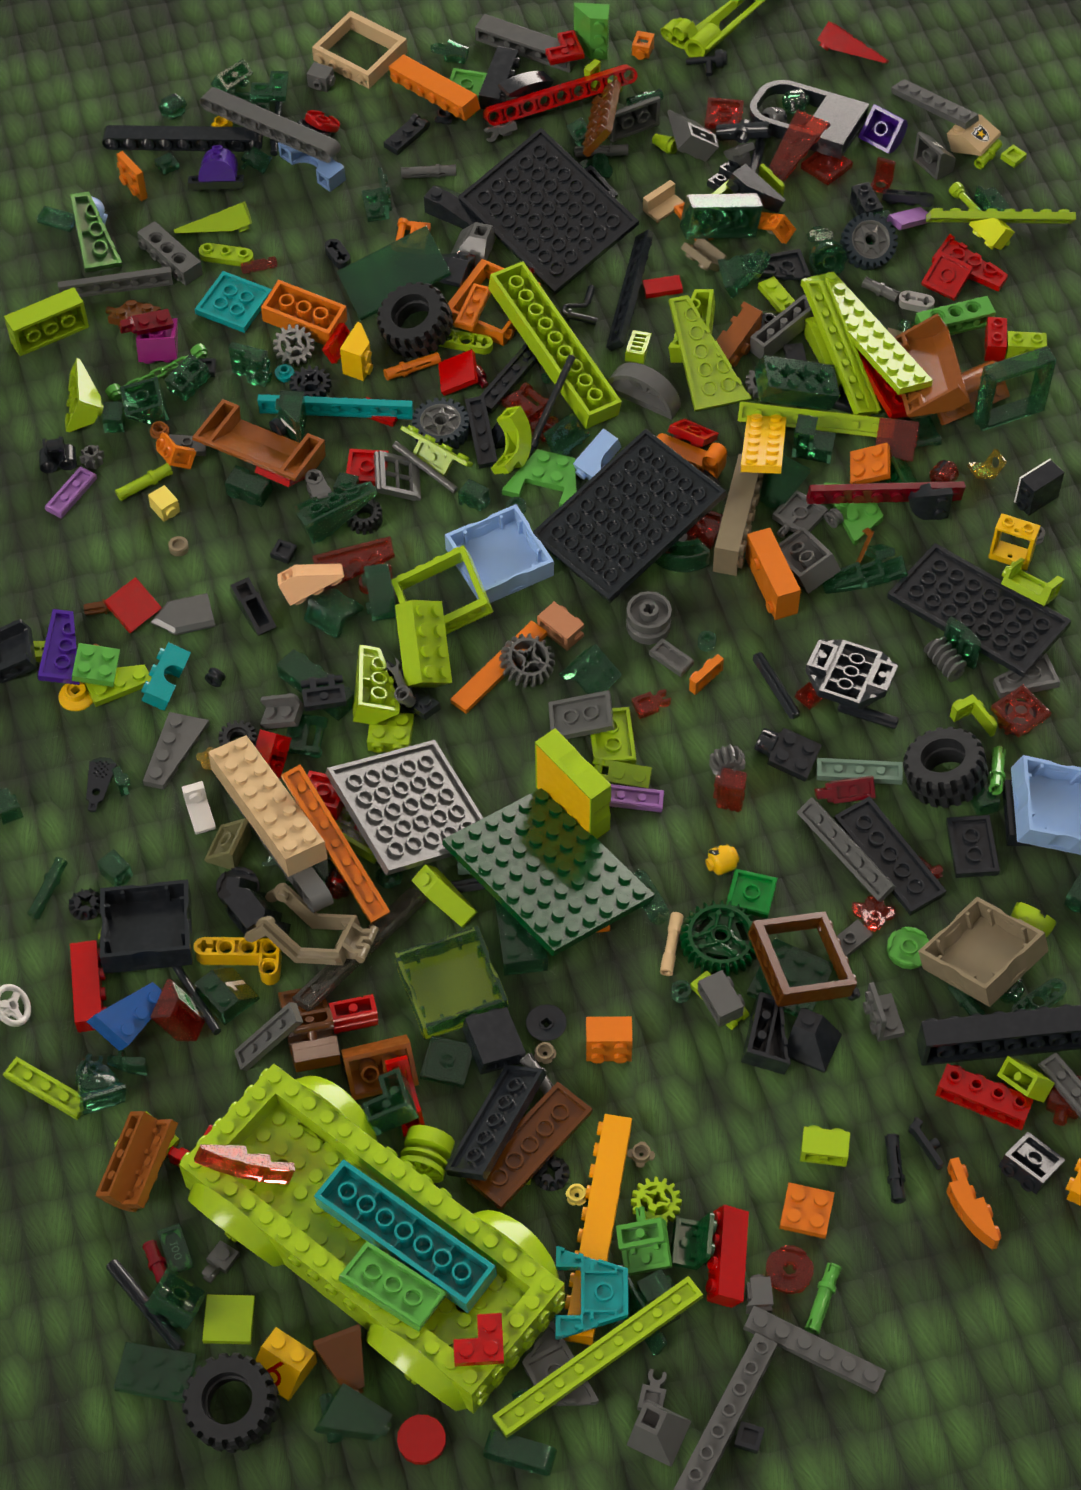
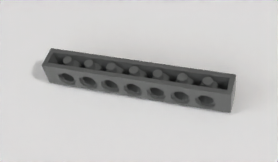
M755 1333L674 1490L706 1489L776 1354L778 1343Z

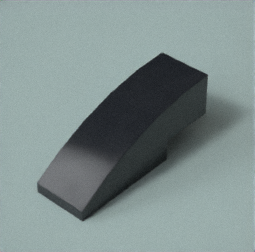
M531 71L506 79L498 84V88L508 97H521L550 88L554 80L544 71Z
M249 577L230 585L232 596L258 636L277 628L259 592H256Z

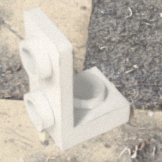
M203 781L183 786L184 800L195 834L216 829Z

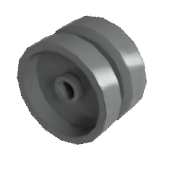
M647 591L631 598L626 611V628L630 637L641 644L647 645L656 644L662 638L665 639L670 633L672 608L666 597L657 592Z

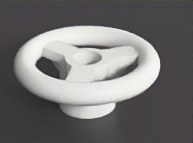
M13 984L0 986V997L5 991H13L11 998L0 1001V1020L12 1027L24 1025L31 1015V1004L28 996L21 988ZM19 997L21 998V1000H22V1002H23V1004H24V1014H23V1015L21 1014L20 1010L18 1009V1008H19V1005H18V999H19ZM12 1016L16 1018V1020H12L9 1017Z

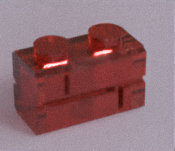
M723 768L721 774L716 775L713 798L717 799V808L726 810L729 808L735 812L741 811L745 798L746 772L738 770L734 772L733 769Z

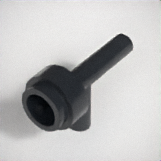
M723 49L715 50V55L686 58V65L706 63V76L709 77L713 75L714 62H716L717 68L728 64L727 51H723Z

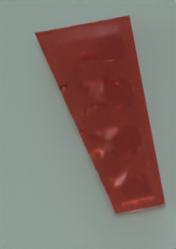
M797 110L769 166L773 174L784 182L797 167L798 162L807 155L812 145L821 138L822 133L830 127V123Z
M391 537L312 556L314 564H342L344 577L342 581L334 586H331V584L326 586L320 594L395 558Z

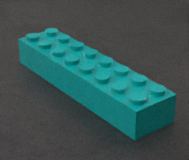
M344 1159L314 1195L318 1207L369 1243L447 1292L446 1298L467 1313L471 1311L497 1276L494 1264Z

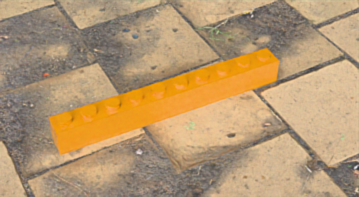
M604 1114L603 1122L599 1121L597 1135H600V1142H595L593 1156L597 1158L596 1163H591L589 1177L593 1178L592 1185H587L585 1199H589L588 1207L583 1206L581 1220L585 1221L584 1228H579L577 1242L581 1243L579 1251L575 1250L576 1254L582 1253L585 1257L608 1262L632 1128V1118ZM576 1270L575 1273L571 1272L569 1287L573 1288L571 1295H567L565 1301V1309L568 1310V1315L581 1314V1271ZM596 1328L566 1337L564 1340L592 1345Z

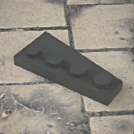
M169 712L143 779L144 786L163 790L166 788L178 771L180 763L188 757L190 749L194 744H197L204 729L207 730L209 727V720Z

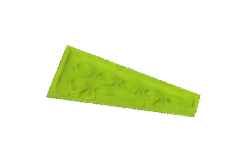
M685 295L670 298V310L694 411L751 400V396L746 392L742 385L743 383L735 374L729 360L717 341L714 340L708 326L701 319L700 313L690 297Z

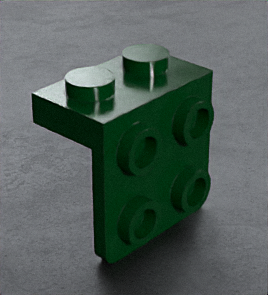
M709 1212L700 1221L679 1217L674 1219L671 1244L672 1266L697 1270L710 1257H713L715 1244L712 1243V1238L717 1229L714 1213Z

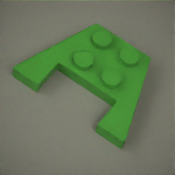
M537 449L526 461L525 465L503 487L502 495L519 499L525 483L562 491L563 494L559 502L560 507L576 493V473L573 465L575 458Z

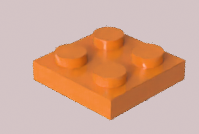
M123 151L117 153L118 162L116 164L120 170L119 179L124 186L127 185L132 195L137 196L141 201L147 199L143 172Z
M888 443L850 451L851 484H868L890 478V446Z
M788 1183L779 1229L826 1239L835 1192Z

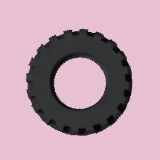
M410 282L406 283V286L402 287L400 285L396 287L397 290L391 291L388 294V298H384L382 301V307L378 309L377 324L380 333L390 349L404 357H410L411 355L413 358H417L419 355L426 356L431 351L435 352L439 349V345H443L446 342L445 338L450 336V328L453 327V314L443 294L436 287L428 283L424 285L423 282H416V284ZM420 311L429 312L426 319L420 325L409 329L402 328L404 321L410 315Z
M939 727L932 732L931 730L926 731L922 737L919 735L914 740L915 743L909 745L903 758V768L908 787L916 799H919L920 802L926 805L930 803L932 807L938 808V806H942L943 808H950L951 805L960 806L964 801L969 802L973 799L972 796H977L982 791L981 788L987 782L989 771L984 748L975 735L970 732L967 733L966 730L961 728L956 730L955 727H948V729ZM942 763H960L957 768L948 772L939 773L931 771Z
M233 1352L232 1356H229L227 1353H221L218 1359L213 1357L206 1359L207 1365L202 1368L199 1364L194 1369L197 1372L194 1378L189 1376L186 1382L189 1385L188 1390L183 1389L182 1397L185 1399V1403L182 1404V1412L186 1414L184 1419L191 1428V1431L208 1447L211 1446L220 1452L226 1450L228 1453H236L237 1449L242 1451L250 1449L249 1445L253 1442L257 1445L262 1441L260 1437L264 1433L268 1435L271 1432L270 1424L276 1422L278 1418L276 1409L280 1408V1400L277 1398L279 1394L278 1388L267 1370L248 1355L243 1357L241 1353ZM232 1381L244 1382L252 1391V1403L246 1415L239 1421L231 1424L216 1422L210 1414V1403L215 1392L226 1383Z

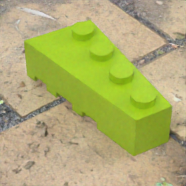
M695 289L691 300L712 335L715 313L714 289ZM675 332L674 340L668 347L671 363H683Z

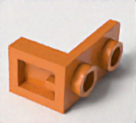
M760 212L751 224L753 229L772 231L781 243L786 244L796 231V228L785 214Z
M164 432L161 433L160 438L156 442V450L170 466L191 469L197 452L194 448L176 445Z

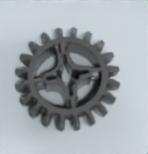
M520 634L518 638L514 636L511 641L508 640L505 643V647H502L499 661H501L500 668L504 669L503 676L509 675V682L514 679L516 686L519 683H523L524 688L528 684L532 688L535 687L536 683L540 686L544 681H547L550 677L549 675L553 673L554 669L552 667H554L555 661L552 660L554 653H550L551 646L545 647L546 640L540 642L538 641L539 636L533 639L531 634H528L526 638L523 634ZM528 655H529V656H530V658H529V660H528L529 662L527 663L526 666H524V664H525V662H526L525 660L527 659V657H528Z

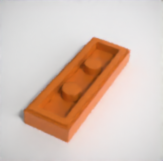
M473 283L454 322L456 328L473 332L491 295L487 286Z

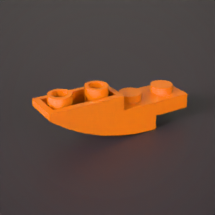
M959 1157L950 1159L947 1169L952 1182H949L946 1192L952 1206L966 1227L982 1243L992 1250L997 1249L1001 1239V1232L999 1227L993 1223V1211L990 1204H986L984 1197L976 1199L975 1189L973 1185H969L967 1180V1168L965 1164H961Z

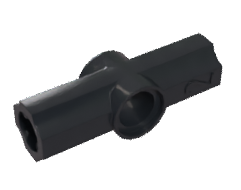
M742 119L739 123L717 124L715 135L719 141L736 140L739 143H746L749 139L771 138L772 125L769 121L751 122L750 120Z

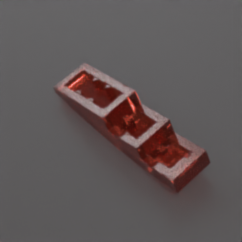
M200 1144L194 1157L195 1163L215 1171L265 1183L289 1184L295 1172L294 1163L271 1162L270 1154L247 1153L246 1146Z

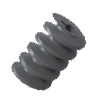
M946 637L932 640L924 647L923 651L932 659V662L937 665V668L942 671V674L947 677L949 682L956 681L963 675L967 662L965 660L961 661L962 656L957 654L955 648L951 649L952 644L946 643Z

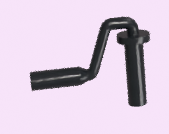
M593 285L588 286L584 303L563 305L561 313L567 317L566 321L569 322L572 319L596 325V317L572 312L571 309L586 308L591 304L595 291Z

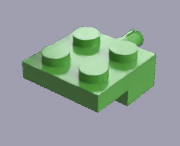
M636 1207L637 1222L616 1226L619 1250L622 1251L623 1266L628 1268V1276L672 1268L666 1220L662 1217L646 1220L645 1207Z

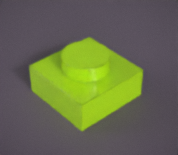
M1012 145L1001 153L1000 159L1015 168L1026 159L1027 153Z

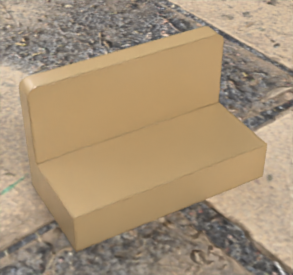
M669 180L643 197V211L656 222H660L672 214L674 206L684 203L683 200L675 195V183Z

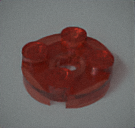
M792 1245L780 1247L779 1250L773 1251L767 1259L766 1276H770L771 1286L782 1293H802L812 1280L814 1272L812 1260L810 1261L807 1253L799 1247ZM788 1265H792L793 1270H796V1272L791 1275L786 1274L783 1267L787 1268Z

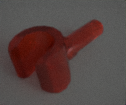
M919 856L936 879L943 877L941 874L943 868L940 864L932 867L931 864Z

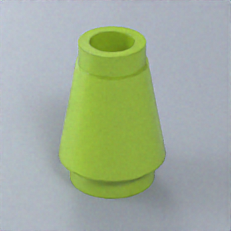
M661 134L653 136L652 144L667 154H675L678 149L673 136Z

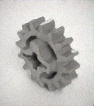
M289 324L287 330L282 327V334L276 333L277 339L273 340V344L276 345L273 347V351L278 352L276 358L282 357V363L284 364L288 361L290 366L296 362L298 367L300 361L307 363L306 357L311 358V352L314 351V346H312L314 339H309L311 333H305V327L299 330L297 324L295 328H292ZM302 339L305 340L307 347L302 344ZM281 343L286 347L285 352L281 348ZM290 344H297V346H294L293 348L290 347Z

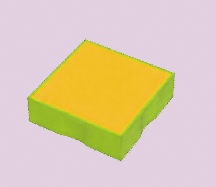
M554 728L535 742L536 788L538 790L542 788L580 826L598 839L610 830L611 814L609 805L611 802V784Z

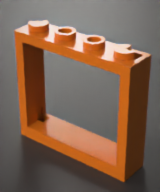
M481 259L448 302L453 314V325L473 283L481 285L486 278L490 279V274L505 268ZM510 319L502 330L478 320L471 333L487 335L492 338L493 342L504 346L508 340L512 339L516 328Z

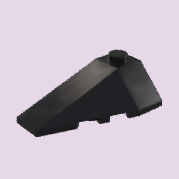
M433 185L424 196L425 213L462 229L475 222L482 223L459 201L458 196L460 193L443 186Z
M466 252L404 257L397 260L395 266L411 272L422 271L425 277H437L438 282L461 287L473 270L475 257L469 256Z

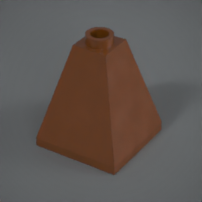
M357 1324L313 1341L314 1351L346 1395L349 1394L350 1398L363 1394L365 1383L360 1325Z

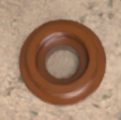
M156 421L151 425L150 435L152 438H160L162 432L169 435V427L164 422Z

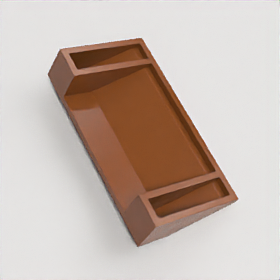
M224 399L221 400L192 437L194 441L293 481L304 477L309 470L316 469L326 456L324 439L307 433L300 443L242 420L240 406Z

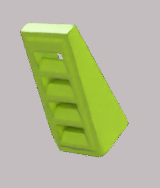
M633 330L625 352V361L644 364L652 333Z

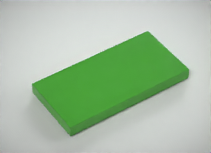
M366 1241L339 1275L340 1282L418 1332L447 1295L445 1290Z

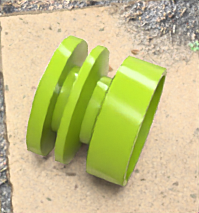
M414 1125L408 1129L404 1141L406 1148L401 1150L400 1159L402 1161H409L419 1174H426L434 1183H439L444 1180V1169L448 1164L447 1160L451 1157L455 1141L446 1132L426 1125Z

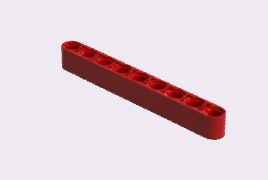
M627 64L620 65L489 106L484 110L483 117L493 126L507 123L603 93L605 86L608 84V78L611 75L614 76L611 84L616 79L621 83V87L632 84L638 77L637 71ZM630 70V76L625 78V72ZM597 80L596 87L591 89V83ZM580 86V91L574 94L575 87ZM560 91H563V92H564L563 97L560 98V99H558V98H557L558 93H559ZM546 96L547 101L544 104H541V98ZM530 101L529 108L524 109L525 102ZM513 107V112L507 115V109ZM496 112L495 119L490 120V114Z

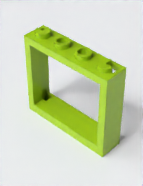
M464 545L456 547L442 556H437L425 564L418 565L415 569L402 573L391 580L399 603L407 601L403 592L404 589L464 561L479 599L444 616L446 635L493 613L471 555Z

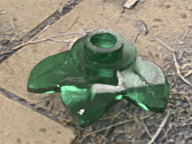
M597 153L592 159H584L579 163L583 168L592 165L604 178H610L613 174V168L609 165V159L603 153Z

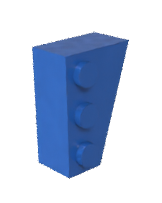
M152 982L95 1014L86 1022L117 1050L121 1051L133 1041L167 1001L169 996Z

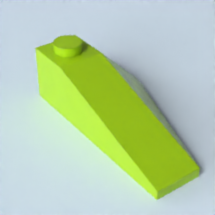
M244 201L218 213L176 228L174 232L234 231L237 229L239 232L249 229L248 225L252 224L247 204Z
M815 317L806 318L804 336L832 387L840 386V379Z
M359 645L353 722L377 724L398 715L400 712V703L394 697V681L392 676L388 674L386 661L380 648Z

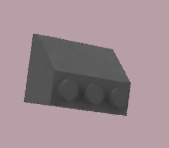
M659 96L651 97L616 110L612 133L608 136L610 141L614 142L660 125L661 98Z

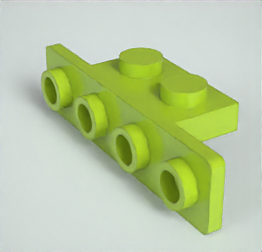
M412 425L408 427L401 426L400 430L419 440L413 453L437 472L446 475L454 460L467 467H472L473 463L468 461V456L462 453L457 455L451 452L453 448L444 443L442 445L435 443L436 439L428 434H425V436L419 434V429Z

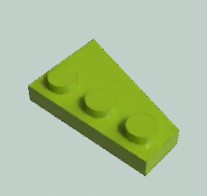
M144 664L118 667L114 687L90 683L84 684L94 705L98 707L142 689L145 681L150 682L152 677L149 676V672Z

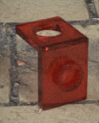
M878 157L876 173L871 183L874 191L883 193L884 188H890L894 179L895 161ZM884 182L886 186L880 188L876 186V183Z

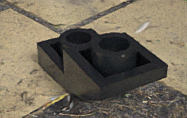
M727 161L719 167V172L708 179L707 186L716 191L741 166L734 161Z

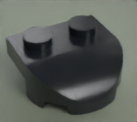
M930 483L921 485L920 490L915 493L911 492L908 496L912 512L923 520H942L948 518L953 497L952 487L932 489Z

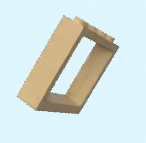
M352 11L344 16L312 47L314 61L333 67L335 72L368 89L389 70L388 66L408 52L406 38ZM350 29L389 49L368 70L328 51Z

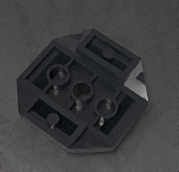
M818 640L805 671L817 696L864 710L873 702L886 696L897 672L898 664L894 661L892 662L883 652L846 640Z

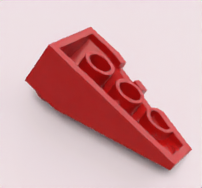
M828 21L817 39L821 42L819 46L827 51L830 48L886 64L889 62L888 59L870 47L868 48L865 43L855 37L853 38L852 34Z

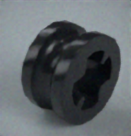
M212 667L204 678L210 685L220 687L226 676L221 670Z

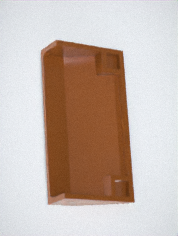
M938 313L894 337L933 380L931 387L901 394L908 417L953 411L970 402L949 329Z

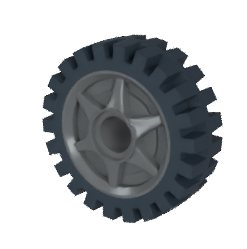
M873 212L862 213L849 221L843 229L842 239L840 240V244H842L841 251L845 253L843 256L845 259H849L848 262L850 264H855L854 267H861V270L877 269L885 265L893 257L898 244L896 242L898 237L895 235V227H891L892 223L890 221L887 222L886 217H880L878 213L874 215ZM865 239H871L872 245L867 244Z
M434 398V402H431L429 399L426 401V405L424 403L420 404V408L417 407L412 416V426L419 429L418 433L423 436L428 434L436 439L435 443L439 445L444 443L456 450L459 448V444L462 446L465 440L467 441L470 432L468 412L464 406H460L459 402L454 403L453 399H449L448 402L446 398H441V401H438V398Z

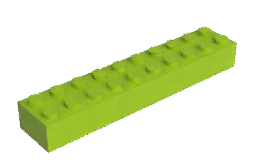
M522 261L490 274L488 289L554 384L557 382L568 355L576 357L560 393L585 429L618 416L622 401L526 264Z

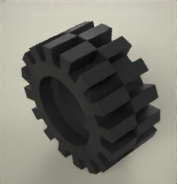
M359 497V501L356 498L353 499V504L350 502L348 507H346L348 527H351L353 532L356 530L357 534H360V531H362L363 535H366V531H369L370 534L373 533V529L377 531L378 526L381 527L383 521L380 503L378 501L375 502L373 498L370 501L369 497H366L365 500ZM360 513L372 514V516L366 519L357 517Z
M234 720V724L231 725L228 722L226 723L227 728L223 726L221 728L222 732L219 731L218 740L220 746L229 743L236 736L245 735L256 746L257 736L255 728L251 727V724L248 722L245 725L243 720L240 721V724L237 723V720Z

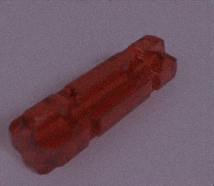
M275 256L268 257L267 260L262 258L250 261L251 263H241L243 274L250 273V271L268 269L267 267H277Z

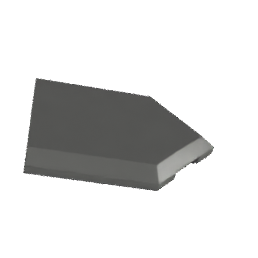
M208 593L167 601L151 621V624L157 627L160 626L173 635L215 627Z

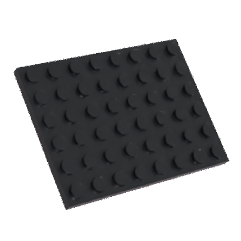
M542 128L458 196L459 201L483 224L493 225L495 236L521 262L523 261L555 295L639 225V220Z
M645 429L533 531V534L542 542L548 552L611 603L723 500L727 493L718 484Z

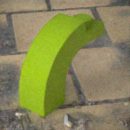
M521 406L506 408L496 419L504 432L506 446L503 455L491 467L494 474H508L514 468L523 467L529 457L532 442L531 429L527 416Z

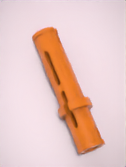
M435 352L406 363L402 361L399 362V365L384 369V376L387 381L400 376L406 377L409 373L441 362L439 353Z

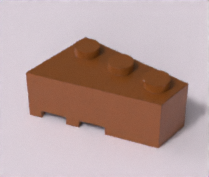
M746 302L741 304L742 310L739 315L731 318L732 325L727 332L723 330L716 340L732 367H736L740 358L748 354L750 351V337L760 330L762 325L763 311Z

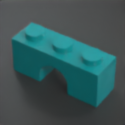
M169 642L165 649L161 648L156 658L160 661L158 665L153 664L149 676L152 677L151 681H145L141 690L144 693L141 701L165 711L176 685L168 682L164 675L171 674L179 678L191 652Z

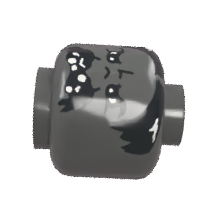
M767 107L762 112V115L767 118L787 123L786 112L780 107Z

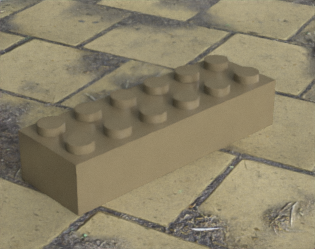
M742 454L738 455L714 548L713 572L737 576L738 568L742 569L747 534L752 531L751 524L755 519V508L758 506L759 492L762 491L764 479H761L764 473L741 472Z

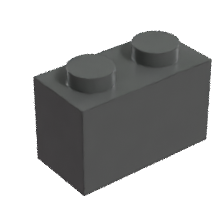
M723 970L698 981V993L719 1027L743 1016L745 1002L740 994H736L732 979L729 976L726 977Z

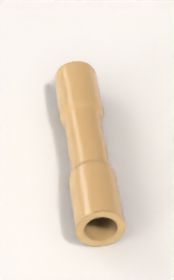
M672 912L670 915L666 947L660 967V974L664 976L673 975L678 937L681 933L684 917L679 912Z

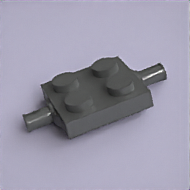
M795 490L772 514V519L782 525L777 531V535L783 538L788 531L795 533L803 526L811 532L824 518V514L828 512V509L821 504H807V495Z

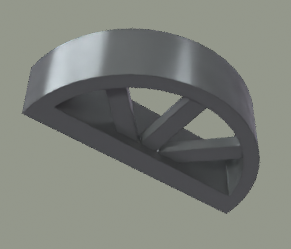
M624 363L618 366L608 379L609 384L619 397L671 420L681 408L679 395L673 385L662 374L646 365Z

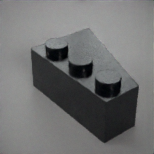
M759 992L753 1004L741 1062L785 1075L791 1062L790 1057H788V1041L784 1029L783 1006L777 1007L773 995Z

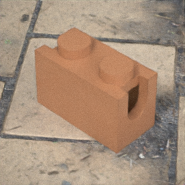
M556 602L550 604L537 616V624L547 631V636L567 651L584 636V633L581 631L584 628L581 619L571 615L564 606H560Z

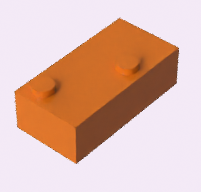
M281 280L277 281L261 306L264 322L279 328L283 327L285 330L288 329L289 324L292 328H295L297 324L299 330L305 327V333H311L309 339H314L315 342L323 345L327 343L337 325L347 321L345 305Z
M771 528L747 534L745 559L764 596L768 613H772L775 620L798 614L801 589Z

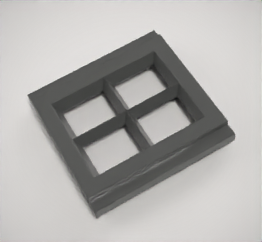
M375 451L376 491L394 497L420 501L419 467L404 456ZM385 461L395 463V473L385 471ZM399 465L409 467V476L399 474ZM386 476L396 478V488L386 486ZM399 479L409 481L410 491L400 489Z

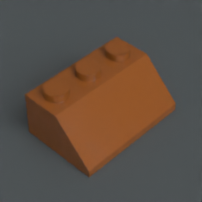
M407 1034L341 1050L351 1097L354 1100L391 1092L385 1060L407 1055L414 1086L419 1085L412 1048Z

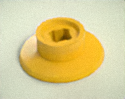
M80 682V685L65 684L59 692V703L69 711H81L93 703L83 682Z

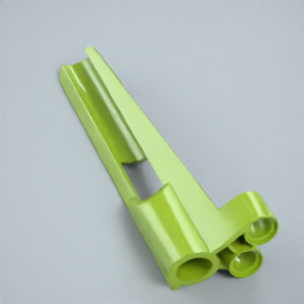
M730 0L696 26L693 21L691 22L686 18L672 19L661 28V35L674 46L685 49L689 57L705 56L766 0H755L750 7L722 31L719 28L720 22L745 0Z

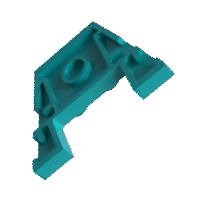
M556 1246V1269L581 1271V1314L556 1315L555 1340L628 1318V1268L600 1259L595 1260L585 1257L582 1253L576 1254L565 1250L563 1247Z

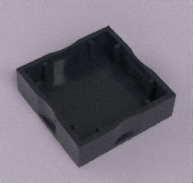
M188 879L157 882L143 886L126 885L100 888V914L102 918L100 960L104 974L193 965L192 903Z

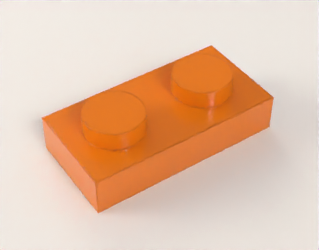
M717 654L713 659H708L703 668L695 671L689 678V691L696 695L723 671L724 658Z

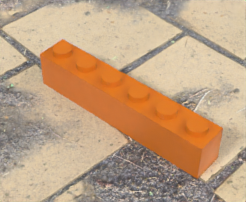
M404 54L388 66L393 82L399 83L407 90L415 92L430 103L440 106L455 117L466 121L480 109L478 97L475 93Z

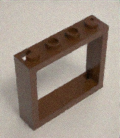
M826 911L753 921L747 934L777 1007L844 998L852 995L857 985V979L850 969L849 960L843 953L840 939L836 937L832 921L829 920ZM817 928L839 981L789 987L768 935Z

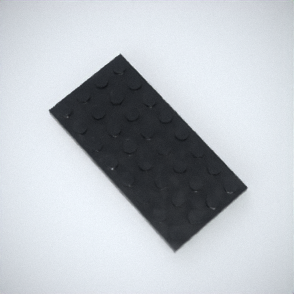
M936 543L887 595L889 600L1023 678L1071 625L1070 619L1002 585V581Z

